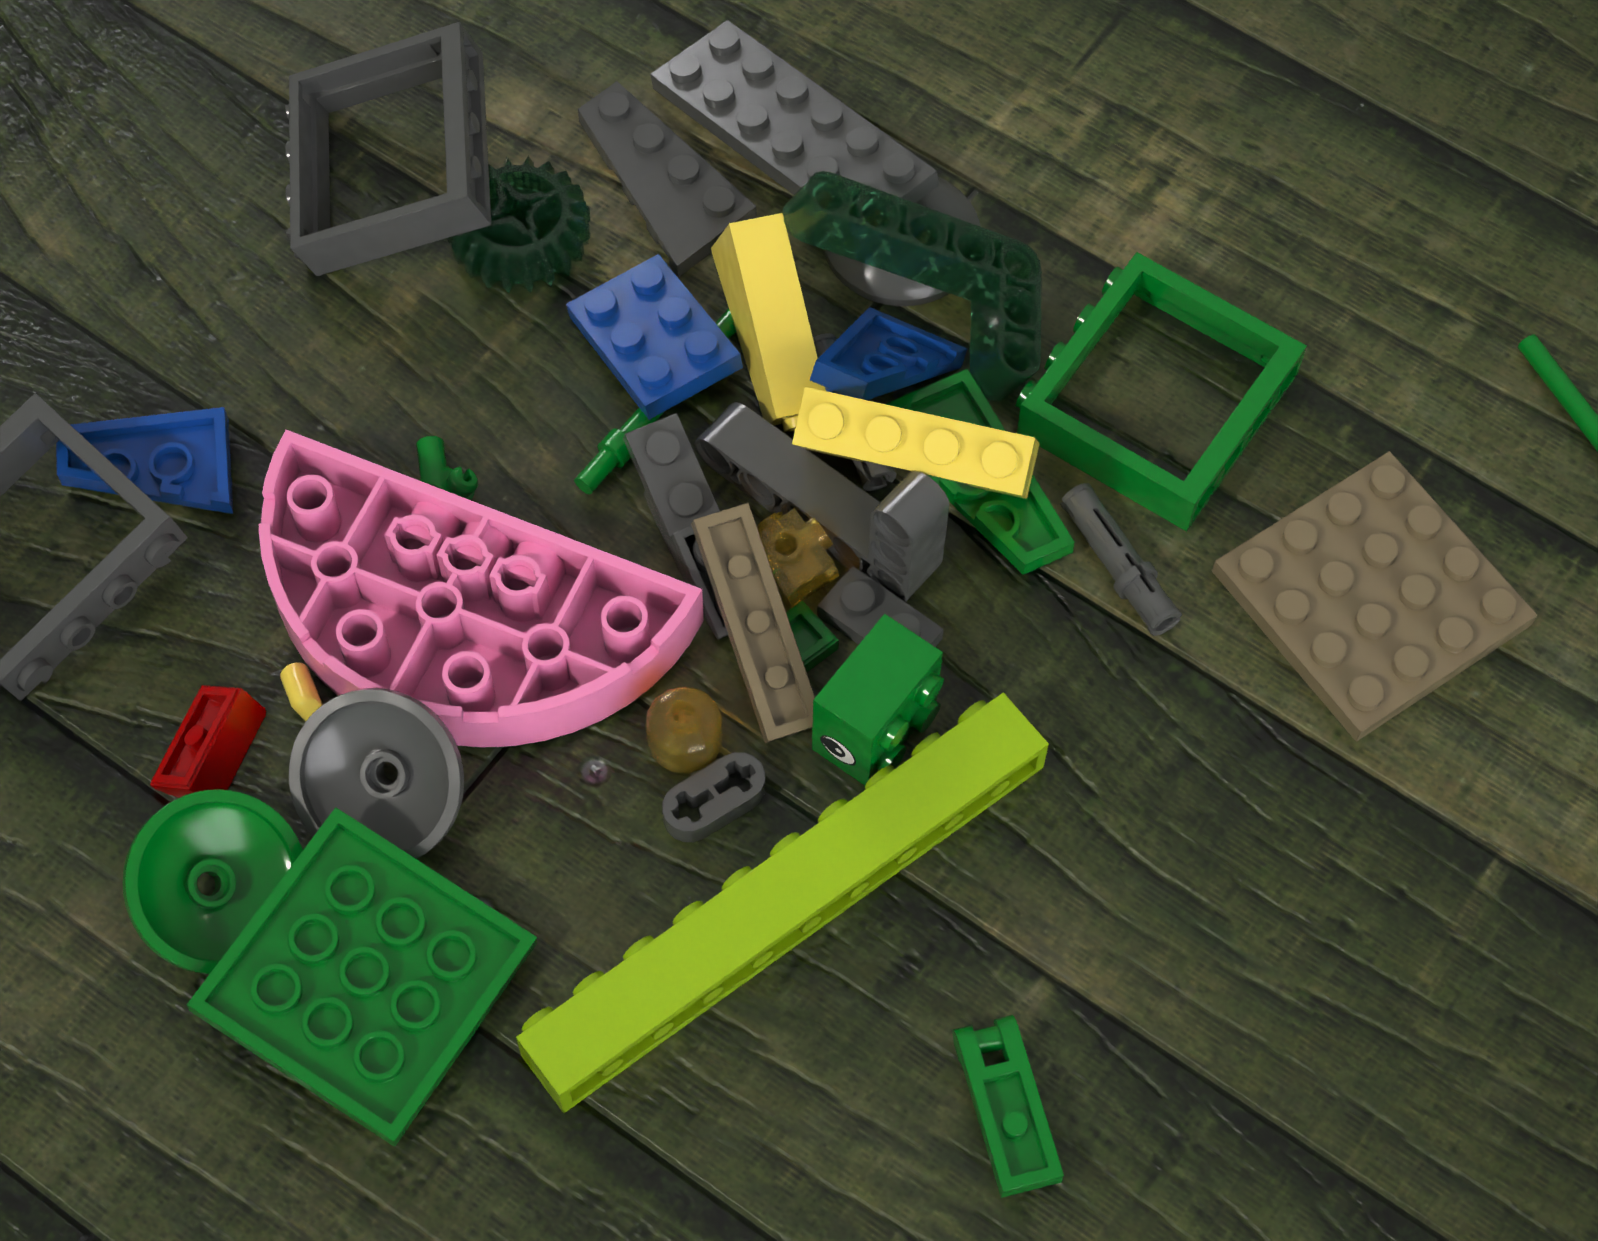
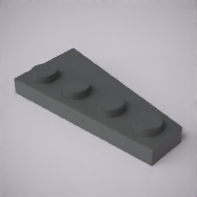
M618 81L578 108L579 123L609 170H613L620 180L622 191L631 205H635L646 222L648 232L657 245L660 244L669 258V265L678 278L712 253L711 247L729 223L757 218L756 205Z

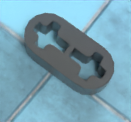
M734 752L720 758L675 785L666 793L662 803L663 823L667 832L679 841L697 842L754 809L765 795V770L762 763L754 756L745 752ZM736 773L741 779L751 776L749 778V790L742 792L738 786L726 790L729 787V775ZM686 802L690 808H696L703 804L699 808L700 819L696 822H692L687 816L677 819L679 817V805Z

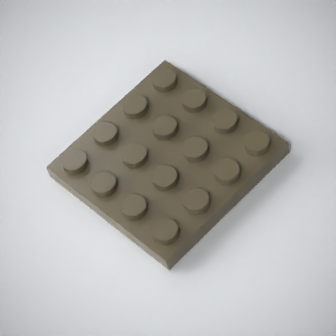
M1390 451L1223 555L1214 562L1212 569L1213 574L1356 742L1532 626L1537 617L1534 610Z

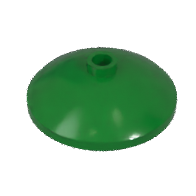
M221 789L204 790L182 796L155 812L141 827L130 846L123 872V895L129 918L141 939L159 957L178 968L200 974H210L303 851L302 846L286 820L272 807L255 797L241 792ZM203 873L211 875L215 881V890L210 896L202 894L197 886L198 878Z

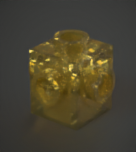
M794 508L785 515L782 512L774 513L757 526L776 585L792 607L806 600L840 576L833 560L825 551L833 543L814 517L804 522Z

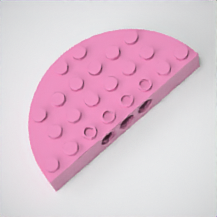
M285 430L271 459L262 491L264 502L261 523H259L261 557L279 614L291 641L301 657L322 683L337 696L364 688H383L399 691L419 700L444 722L457 746L482 748L518 746L567 735L602 721L628 706L653 687L685 652L704 621L701 588L289 430Z

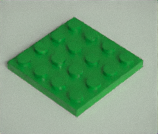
M335 807L187 1003V1007L190 1012L395 1147L537 945V937Z

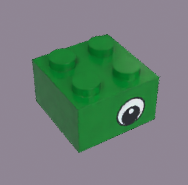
M884 613L814 698L812 750L864 786L882 768L889 765L896 768L906 752L907 747L903 745L915 729L923 733L931 725L940 710L941 704L937 702V695L944 683V678L940 676L943 652Z

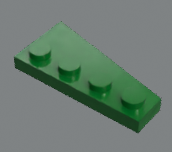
M968 368L886 403V405L1006 431ZM927 475L942 488L949 502L1022 575L1073 553L1075 542L1034 475H1032L1027 499Z

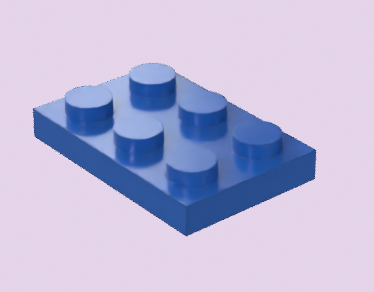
M659 254L566 304L570 319L648 420L743 368L739 351Z

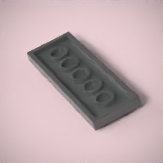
M729 20L719 25L650 74L655 91L859 245L939 186L937 170Z

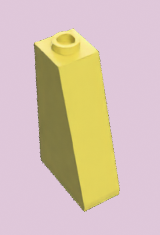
M783 213L729 223L711 247V251L762 416L773 426L782 424L784 432H792L796 428L804 388L826 390L824 386L810 381L818 357Z

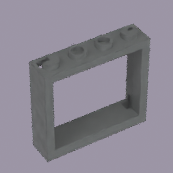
M460 22L289 75V104L285 105V109L289 119L290 141L286 142L285 150L290 163V184L286 186V197L290 206V228L287 229L286 235L290 239V249L294 252V257L301 259L316 276L491 225L483 52ZM442 78L447 193L330 228L329 113Z
M36 393L0 426V496L60 440L141 515L144 520L12 649L0 658V685L20 701L41 681L46 684L52 676L53 670L72 651L85 646L93 637L95 628L115 609L122 608L128 604L135 596L138 586L157 568L167 565L171 561L168 557L188 538L169 515Z

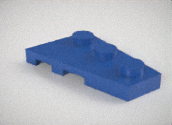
M869 307L816 360L810 381L824 386L827 392L870 400L961 368L968 349Z
M225 407L71 424L78 433L152 501L233 514L229 420ZM60 440L56 443L57 476L63 486L118 495Z

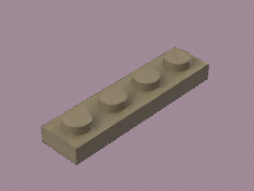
M749 503L694 519L691 526L765 744L812 729L813 700L815 696Z

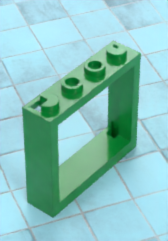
M1136 252L1124 269L1117 266L1111 272L1102 289L1103 297L1097 305L1094 306L1089 303L1082 310L1073 328L1075 334L1069 342L1065 344L1060 341L1053 348L1044 367L1046 372L1038 383L1030 380L1021 391L1015 405L1020 408L1017 434L1035 437L1040 444L1039 447L1187 532L1298 375L1307 345ZM1133 295L1264 367L1184 481L1051 405Z

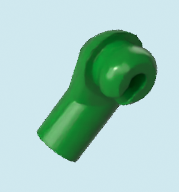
M426 436L419 439L416 443L420 480L471 500L478 487L476 474L469 468L463 474L462 467L452 469L447 466L442 438Z

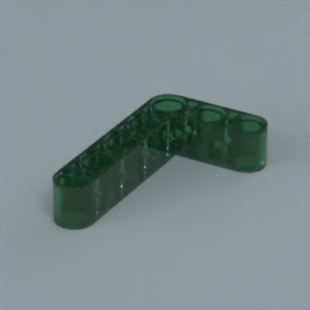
M816 172L784 205L782 213L786 229L798 240L970 300V373L987 399L1000 401L1007 398L1039 370L1041 364L1042 268L1036 252L1030 246L1016 239L832 172Z

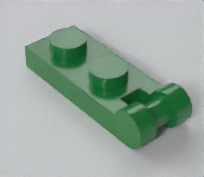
M1009 1015L994 1019V1026L975 1031L972 1025L953 1029L955 1050L965 1074L1001 1198L1062 1183L1064 1173L1015 1017ZM1001 1050L1006 1062L985 1067L982 1054Z

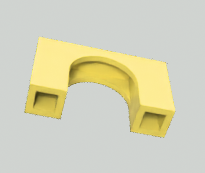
M809 387L804 388L792 441L793 445L810 451L908 471H918L925 475L1025 499L1028 497L1040 445L1035 437Z

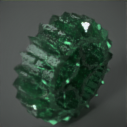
M529 155L522 165H514L508 157H506L501 168L495 169L488 164L491 225L447 238L448 242L452 245L455 260H457L458 264H464L465 271L469 274L470 279L481 275L482 282L485 283L487 288H490L498 281H502L503 288H505L508 294L515 284H524V287L531 293L534 282L539 280L552 287L555 280L554 273L557 272L569 276L572 269L571 261H582L584 245L589 244L591 236L590 225L588 224L591 221L590 209L586 205V201H584L583 191L580 189L579 184H572L567 170L555 174L554 167H552L550 161L536 168Z

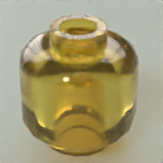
M677 687L666 690L653 701L647 711L645 724L647 743L651 755L661 767L674 773L690 774L700 771L714 762L722 748L723 720L718 705L707 693L692 687Z

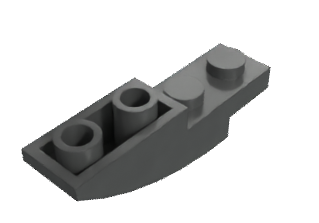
M677 413L626 433L623 440L645 488L643 495L685 583L702 589L704 618L717 640L728 636V632L691 523L694 519L720 512L681 421Z

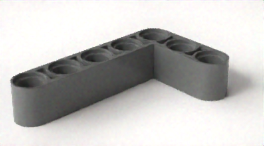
M738 402L731 403L695 440L696 451L714 471L848 569L854 566L904 602L909 600L943 561L949 500L942 488L922 472L910 471L880 503L807 449L793 445V439L753 410Z

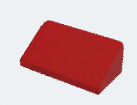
M202 685L153 776L150 786L155 790L178 798L204 790H228L266 716L265 708L242 688Z

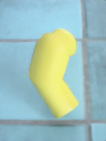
M296 662L287 665L282 670L280 677L291 707L307 721L323 704L308 667L303 663Z

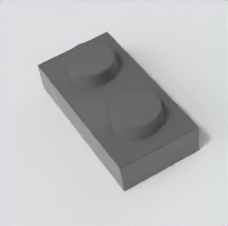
M854 566L845 573L817 605L818 617L858 645L884 613L934 647L943 638L944 629Z

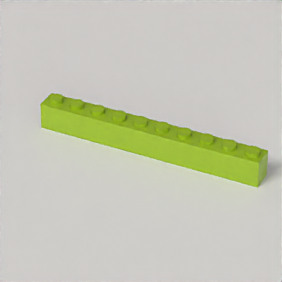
M1004 692L989 703H986L984 700L974 703L959 717L958 725L942 736L937 732L927 736L914 748L910 759L896 769L889 765L879 770L866 783V790L849 802L843 798L832 803L821 813L818 818V824L800 836L798 832H794L780 840L771 850V857L753 870L750 866H746L733 873L722 885L721 889L723 891L704 904L702 901H695L686 906L676 915L671 928L655 939L649 935L635 942L623 955L624 961L605 974L602 971H597L584 978L573 990L574 996L555 1010L552 1007H545L533 1014L523 1024V1032L516 1036L521 1057L563 1113L567 1112L1043 769L1049 743Z

